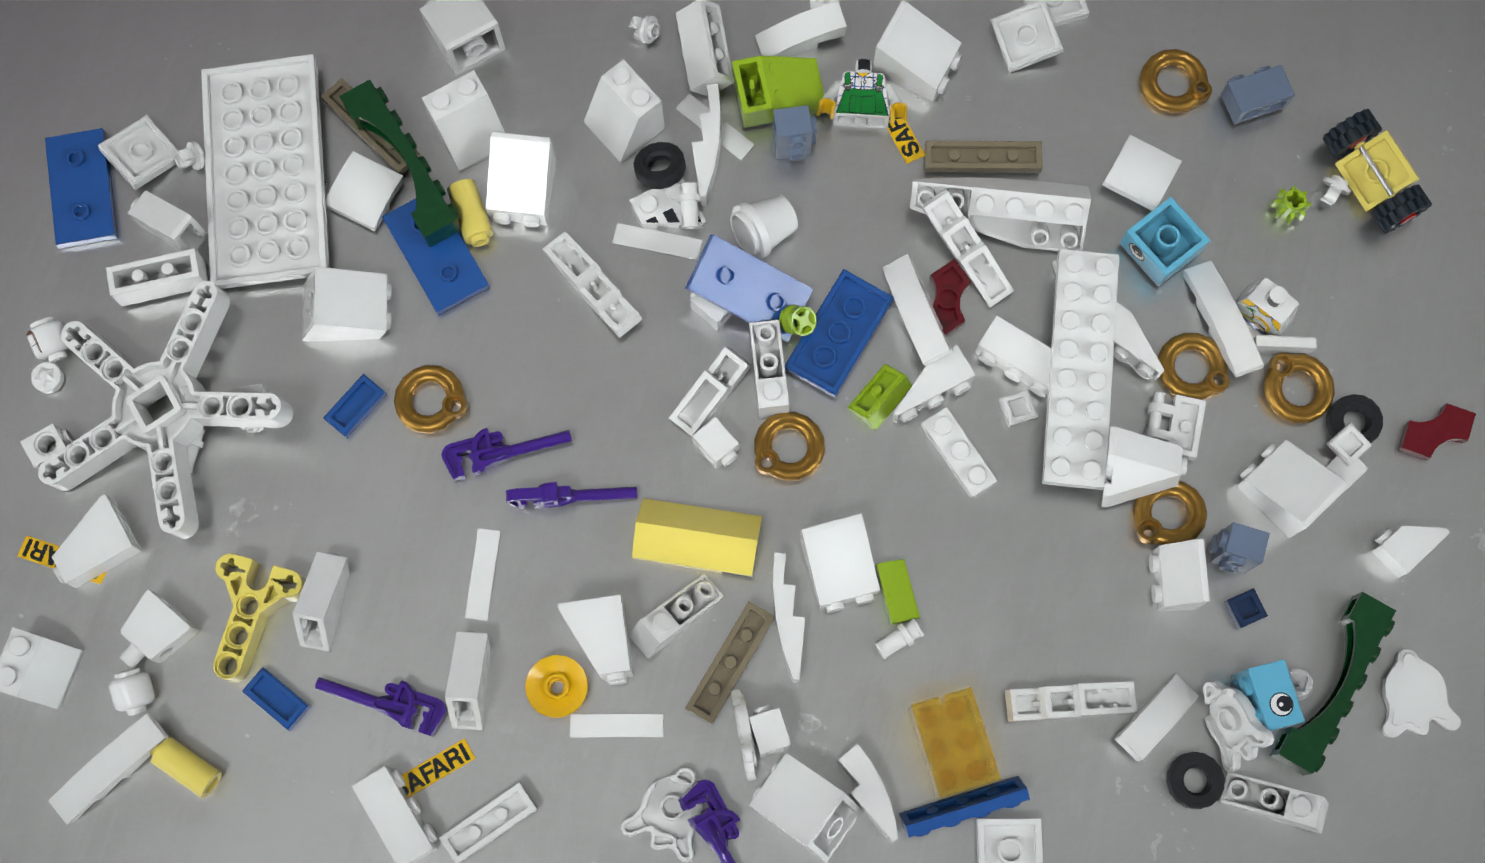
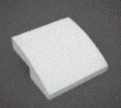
M1130 135L1106 177L1103 186L1153 211L1158 207L1182 161Z
M353 151L341 168L326 197V208L375 232L383 221L382 216L390 211L389 203L403 185L404 177Z

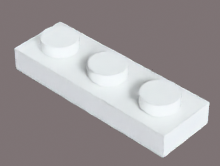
M947 407L921 423V427L971 499L997 483V479Z
M517 783L443 834L439 839L454 863H461L538 809L522 784Z

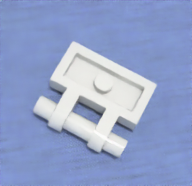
M1154 392L1153 400L1148 405L1147 413L1150 414L1148 428L1144 429L1143 435L1183 446L1182 457L1194 461L1197 458L1206 401L1176 395L1173 405L1164 404L1165 393ZM1162 416L1170 417L1168 431L1160 429Z

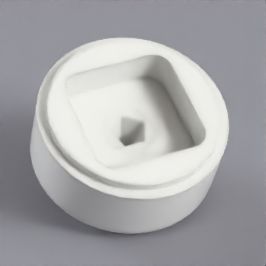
M49 362L37 365L31 374L32 385L46 394L57 392L63 386L65 379L63 371L55 364Z
M1300 668L1289 669L1288 671L1298 701L1307 699L1313 691L1311 675Z

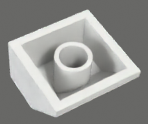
M1204 539L1159 545L1153 550V554L1149 556V569L1155 575V585H1152L1151 594L1153 603H1157L1158 611L1196 610L1210 601Z
M12 627L0 656V692L60 710L84 651Z

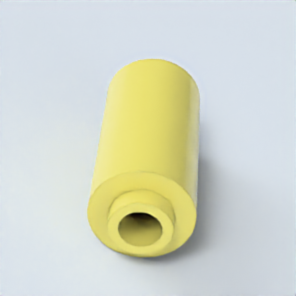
M463 179L452 183L447 188L451 203H453L461 217L458 219V223L465 243L474 247L486 245L493 236V231L475 181L473 179Z
M172 737L164 740L150 752V755H152L151 764L202 799L206 798L214 790L222 777L220 770Z

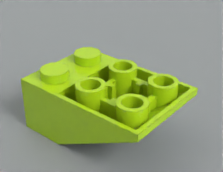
M760 55L732 61L734 87L743 128L772 123L773 110L808 105L810 115L817 114L818 104L824 97V91L816 58Z

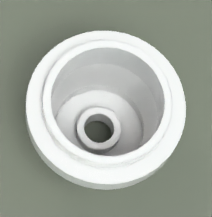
M783 195L752 203L742 202L733 207L730 217L732 231L743 251L758 259L770 255L771 249L798 229L796 213L790 202Z

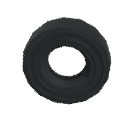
M669 142L649 144L638 152L633 162L636 178L643 186L650 189L671 187L680 181L686 170L683 152L677 145ZM656 161H670V166L664 170L651 171L649 169L650 165Z
M1351 394L1341 397L1331 405L1327 414L1326 426L1332 438L1345 427L1344 416L1348 411H1357L1364 416L1366 425L1360 433L1370 443L1379 437L1383 428V415L1378 405L1372 399L1364 395Z
M1189 752L1180 755L1172 761L1167 771L1166 784L1169 793L1177 803L1190 809H1203L1212 806L1219 800L1224 790L1225 777L1222 768L1214 758L1205 753ZM1191 768H1198L1206 775L1207 785L1200 793L1189 791L1184 784V775Z

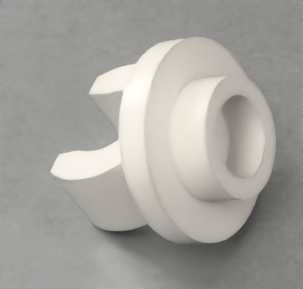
M647 15L644 19L633 16L629 24V28L636 29L634 36L639 37L645 44H651L659 36L660 24L653 15Z
M191 141L187 143L185 149L179 150V156L174 158L179 169L192 165L195 170H201L205 166V149L197 142Z
M1333 175L1332 178L1325 177L1322 182L1328 186V189L1322 196L1321 201L1331 206L1335 203L1340 193L1349 195L1351 192L1347 187L1349 182L1337 175Z

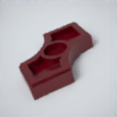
M955 259L930 275V280L935 289L933 308L943 327L942 331L945 337L965 324V318L960 309V298L965 289L971 285V280Z
M1446 403L1433 420L1426 422L1410 420L1405 425L1398 450L1429 460L1440 444L1446 442L1465 443L1469 440L1476 413Z

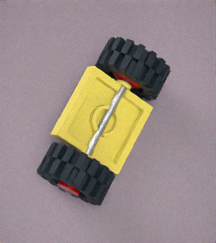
M1364 109L1360 113L1357 112L1352 117L1349 116L1345 121L1338 123L1322 139L1335 159L1344 157L1335 163L1336 167L1344 179L1349 182V187L1366 212L1373 210L1371 214L1383 233H1389L1421 215V213L1432 206V203L1419 184L1411 186L1419 181L1420 177L1390 132L1385 130L1378 135L1382 131V127L1370 109Z

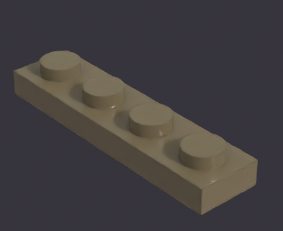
M341 78L321 95L323 102L393 170L403 175L409 168L398 152L375 133L367 129L360 131L357 129L339 97L353 88ZM415 149L414 152L416 153L417 157H421L420 152L417 149Z
M925 141V172L1041 173L1043 169L1042 141Z
M748 601L686 705L685 709L713 725L730 696V691L736 686L773 623L774 615Z

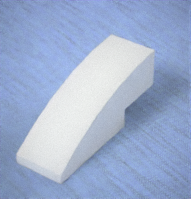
M837 0L802 12L755 35V39L761 56L787 57L818 48V43L845 36L847 25Z
M724 347L709 369L704 370L669 419L689 435H694L724 403L753 365L732 348Z
M1174 674L1114 739L1136 761L1143 760L1181 719L1199 695L1177 674Z
M857 743L837 763L857 784V787L849 796L884 836L893 843L898 839V833L890 798L877 770Z

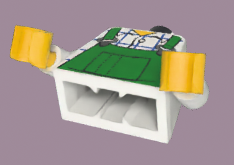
M859 59L855 62V72H844L842 80L835 81L823 99L819 101L817 116L820 117L821 113H827L830 115V119H833V125L888 128L889 117L891 123H894L897 117L907 121L908 106L901 102L892 85L885 82L884 74L872 73L873 63L871 60Z

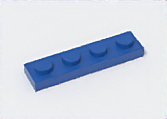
M1015 776L901 812L899 815L909 838L913 836L922 837L929 834L932 830L941 827L957 826L963 820L973 817H985L992 811L1001 808L1017 807L1021 802L1030 800L1023 781L1019 776Z

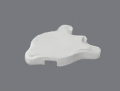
M1404 649L1399 651L1395 656L1391 670L1382 681V698L1387 711L1386 719L1381 726L1382 734L1387 738H1395L1404 730H1409L1417 735H1426L1429 732L1430 721H1434L1447 731L1457 730L1461 726V719L1448 704L1447 687L1440 672L1429 663L1420 659L1413 650Z
M1211 680L1204 684L1205 704H1210V715L1205 716L1206 725L1220 748L1224 770L1232 773L1240 769L1241 755L1247 761L1255 759L1258 754V748L1272 745L1274 736L1269 729L1262 725L1259 718L1255 716L1256 711L1253 705L1241 691L1226 686L1218 680Z
M734 689L730 693L747 781L752 782L756 781L754 768L757 767V760L744 693H741L739 689Z
M683 767L675 774L653 782L644 793L639 810L621 823L620 830L622 834L626 837H633L643 832H650V847L653 850L672 849L680 861H691L695 854L692 845L695 830L690 827L688 819L692 816L700 815L703 810V804H696L694 808L683 811L678 799L696 782L695 772L688 767Z

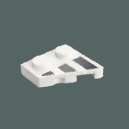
M683 177L671 187L650 189L629 200L642 228H657L659 226L680 228L681 211L680 203L677 202V196L680 195L679 184L685 183ZM698 207L699 228L707 226V222Z

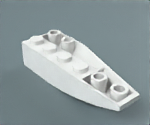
M1004 178L913 179L910 209L926 214L921 205L946 189L976 232L1023 248L1059 251L1060 249L1082 251L1091 202L1089 186Z

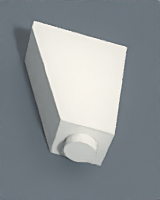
M146 190L132 202L127 213L138 225L178 251L195 248L199 252L208 240V234L193 216Z
M106 494L99 497L52 556L56 565L53 568L54 573L62 584L65 583L78 588L142 552L115 499Z
M316 553L292 613L300 646L330 652L350 576L346 557L336 553Z
M474 630L456 632L445 695L453 729L483 730L490 661L488 633Z

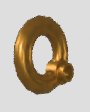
M1178 49L1162 50L1151 56L1142 68L1140 76L1142 92L1148 101L1160 110L1171 113L1186 112L1197 105L1206 103L1211 96L1212 87L1208 81L1207 71L1200 60L1189 52ZM1167 66H1178L1186 70L1191 78V84L1187 92L1180 96H1172L1163 92L1157 81L1159 72ZM1196 87L1203 88L1205 92H1199Z
M1182 333L1170 338L1162 346L1158 360L1164 368V372L1159 378L1163 386L1174 396L1181 395L1203 400L1213 395H1220L1228 388L1230 378L1228 376L1227 363L1212 338L1200 333ZM1196 350L1207 358L1210 364V371L1202 382L1188 383L1177 375L1175 361L1181 352ZM1220 377L1222 385L1216 384L1213 378Z
M1280 353L1270 359L1264 381L1265 398L1270 408L1282 419L1293 423H1310L1321 418L1331 407L1335 395L1334 379L1328 368L1317 358L1306 354ZM1277 362H1279V363H1281V364L1283 365V371H1282V372H1280V371L1277 370V368H1276V363H1277ZM1294 371L1307 373L1316 384L1317 392L1315 398L1305 406L1291 404L1283 394V380Z
M424 365L413 369L402 378L395 390L394 406L396 414L406 427L416 432L433 433L443 430L456 419L465 416L468 411V403L464 398L461 381L452 371L442 366ZM427 382H435L441 385L446 393V397L442 402V409L430 416L421 415L413 408L411 402L412 395L420 385ZM461 404L460 410L452 411L454 405Z
M795 411L778 413L768 417L758 427L754 439L755 468L763 475H771L782 480H800L811 475L820 466L825 453L824 436L819 426L808 416ZM793 429L799 431L805 437L807 451L801 460L795 463H786L781 461L778 454L772 450L773 438L781 430ZM767 459L771 462L772 466L769 468L763 467L761 461Z
M1179 481L1176 487L1135 499L1133 508L1135 524L1137 526V537L1144 544L1155 543L1165 545L1194 540L1205 528L1208 515L1202 496L1195 488L1183 481ZM1162 497H1175L1185 503L1189 515L1188 520L1183 526L1176 529L1163 528L1161 523L1152 517V507ZM1145 530H1151L1153 531L1154 535L1146 536L1143 532Z

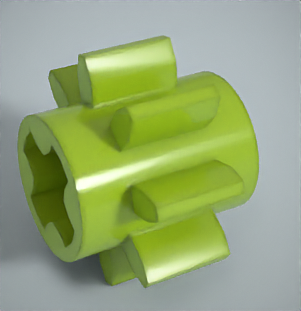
M1295 185L1288 192L1281 188L1276 194L1278 199H1275L1271 204V207L1276 208L1277 215L1275 218L1286 220L1287 224H1290L1295 217L1302 221L1306 216L1305 211L1312 205V203L1307 202V191L1302 192L1296 189Z

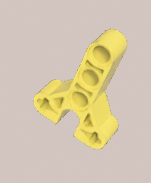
M228 553L218 559L215 570L219 578L225 581L233 608L214 659L213 669L218 677L237 683L245 679L250 671L267 618L288 603L297 602L306 579L293 570L273 565L267 584L264 588L257 591L254 584L261 564L253 559ZM237 566L245 573L239 571L229 573L230 567L235 568ZM295 582L297 586L295 589L290 588L288 590L280 583L293 584ZM257 600L258 608L256 612L248 615L246 611L247 605L251 601ZM241 630H247L248 637L246 641L238 645L236 642L237 634ZM235 659L237 661V669L234 673L228 675L226 673V665L229 661Z

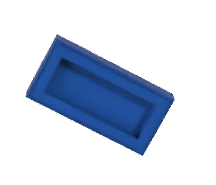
M363 373L323 419L347 439L387 396V393Z
M264 667L258 671L242 690L245 695L288 731H291L311 708L308 703Z

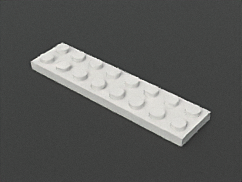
M1060 249L1058 252L1042 484L1104 490L1108 455L1120 255Z

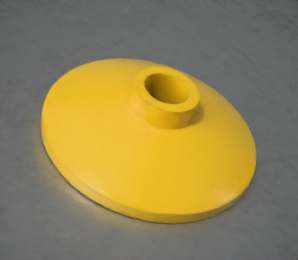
M552 655L539 660L529 671L525 683L526 696L531 706L538 713L550 718L566 717L577 711L583 704L588 691V681L583 668L575 660L563 655ZM556 682L563 684V690L560 693H554L552 690V686Z

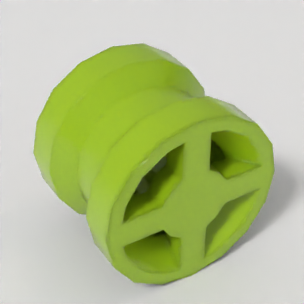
M791 304L781 311L779 323L782 330L786 333L806 336L815 329L817 319L815 312L810 307Z

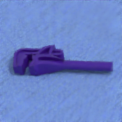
M488 428L479 431L473 438L446 445L442 450L441 456L453 480L458 481L466 479V471L463 469L464 458L459 455L468 453L470 460L473 462L471 466L472 472L475 476H478L515 456L571 442L572 438L570 431L566 430L518 444L506 445L502 444L504 436L501 432L489 433Z
M549 482L534 488L506 490V503L512 507H519V509H525L528 501H533L534 508L542 510L581 501L637 499V487L575 490L571 489L570 486H557V482Z
M321 677L318 678L315 684V689L373 708L391 717L402 727L411 730L414 729L415 717L420 712L417 706L421 705L430 708L429 712L423 711V722L420 724L418 732L432 737L448 711L444 701L417 692L412 685L401 680L399 685L394 683L386 684L385 692L389 695L380 697Z
M710 780L697 781L678 799L680 807L683 811L694 808L696 804L707 802L709 808L702 810L700 815L692 816L688 819L690 827L704 839L716 853L721 863H735L728 849V839L732 840L739 837V829L735 823L740 821V818L733 811L727 809L713 782Z

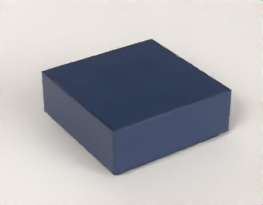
M1254 588L1224 601L1237 629H1241L1268 616Z

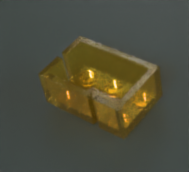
M972 687L945 694L940 698L941 705H938L940 703L939 698L935 697L908 707L925 766L932 764L933 767L932 770L928 771V775L936 800L1001 780Z

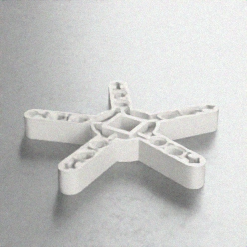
M210 281L198 283L191 292L160 361L149 362L139 367H136L99 333L79 321L69 322L63 327L61 331L62 342L116 391L112 401V416L46 459L40 465L38 476L42 483L61 491H69L138 446L148 453L160 528L164 532L182 539H188L197 532L199 520L186 446L197 438L204 426L280 428L288 425L293 418L291 405L275 394L206 392L202 384L196 379L228 311L230 297L226 292ZM201 322V325L199 326V328L196 329V326L198 325V323ZM189 349L188 353L183 357L184 352ZM167 395L174 409L153 421L147 407ZM220 405L219 410L214 414L215 408ZM249 405L248 411L242 415L243 409ZM112 437L110 444L107 445L109 439ZM172 460L171 466L167 469L168 463ZM177 488L176 495L171 499L172 492Z

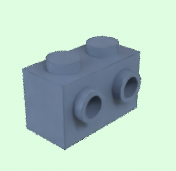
M1282 65L1273 68L1264 66L1256 70L1254 74L1246 77L1244 75H1237L1227 81V85L1221 93V97L1234 125L1286 108L1295 96Z
M809 106L773 110L772 134L776 160L789 158L792 161H797L810 156L811 146L816 144L815 133H817V123L815 115L810 116Z
M1233 522L1226 528L1221 529L1217 535L1214 534L1212 536L1208 550L1212 553L1210 562L1218 564V568L1226 572L1237 573L1238 570L1246 573L1263 563L1270 533Z

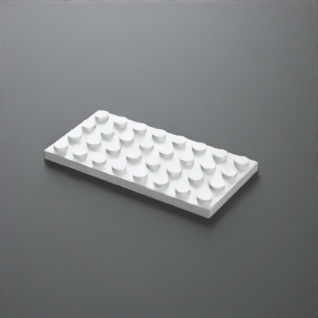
M314 54L202 69L210 282L220 289L308 278L315 267L330 268L317 58Z

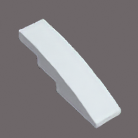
M718 83L707 85L710 112L699 114L703 141L692 142L701 207L708 205L716 180L721 152L722 120Z
M946 189L921 205L929 220L989 307H992L1014 291L990 251L980 240L972 225L962 214Z
M566 231L543 248L544 253L619 338L642 321L640 314L621 295L620 290L602 273L599 265Z
M906 254L882 267L896 305L922 363L927 366L952 353L951 347L942 331L943 327L933 308L934 304L910 255Z
M1210 260L1184 269L1183 277L1196 296V307L1209 326L1208 335L1217 344L1223 359L1235 378L1262 369L1264 364L1253 337L1235 300L1213 262Z
M774 552L772 591L775 622L782 654L791 680L794 683H799L805 617L793 616L796 585L783 584L786 554Z
M1134 681L1044 686L1005 691L1008 722L1138 713Z
M151 713L145 714L93 757L48 801L66 825L76 822L94 802L102 800L122 779L130 777L150 757V752L169 737Z

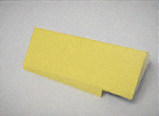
M643 498L635 523L632 558L721 574L722 572L752 577L762 516Z

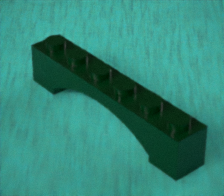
M369 79L340 95L339 97L359 131L367 129L384 139L398 152L411 171L416 191V211L410 214L429 247L459 232L460 228L457 220L461 217L453 203L447 205L444 201L445 190L438 179L432 181L428 175L432 171L424 156L417 157L414 152L418 148L409 132L404 135L401 131L400 126L403 125V122L395 109L389 111L386 103L389 100L381 86L375 88Z
M1364 592L1352 596L1339 621L1345 627V654L1338 680L1331 694L1322 707L1307 722L1298 728L1289 727L1283 729L1270 757L1303 776L1313 774L1314 772L1317 773L1321 769L1326 759L1323 753L1327 745L1334 743L1340 732L1337 726L1341 718H1345L1353 707L1354 702L1351 701L1355 690L1359 691L1365 684L1368 677L1365 671L1369 663L1373 664L1381 652L1379 644L1383 636L1387 637L1395 625V621L1392 620L1396 612L1395 609Z

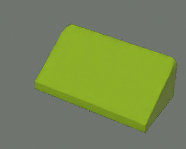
M884 364L847 408L876 430L906 396L912 384L905 374Z
M900 559L875 564V571L890 626L911 621L913 618L915 620L920 619L905 560Z

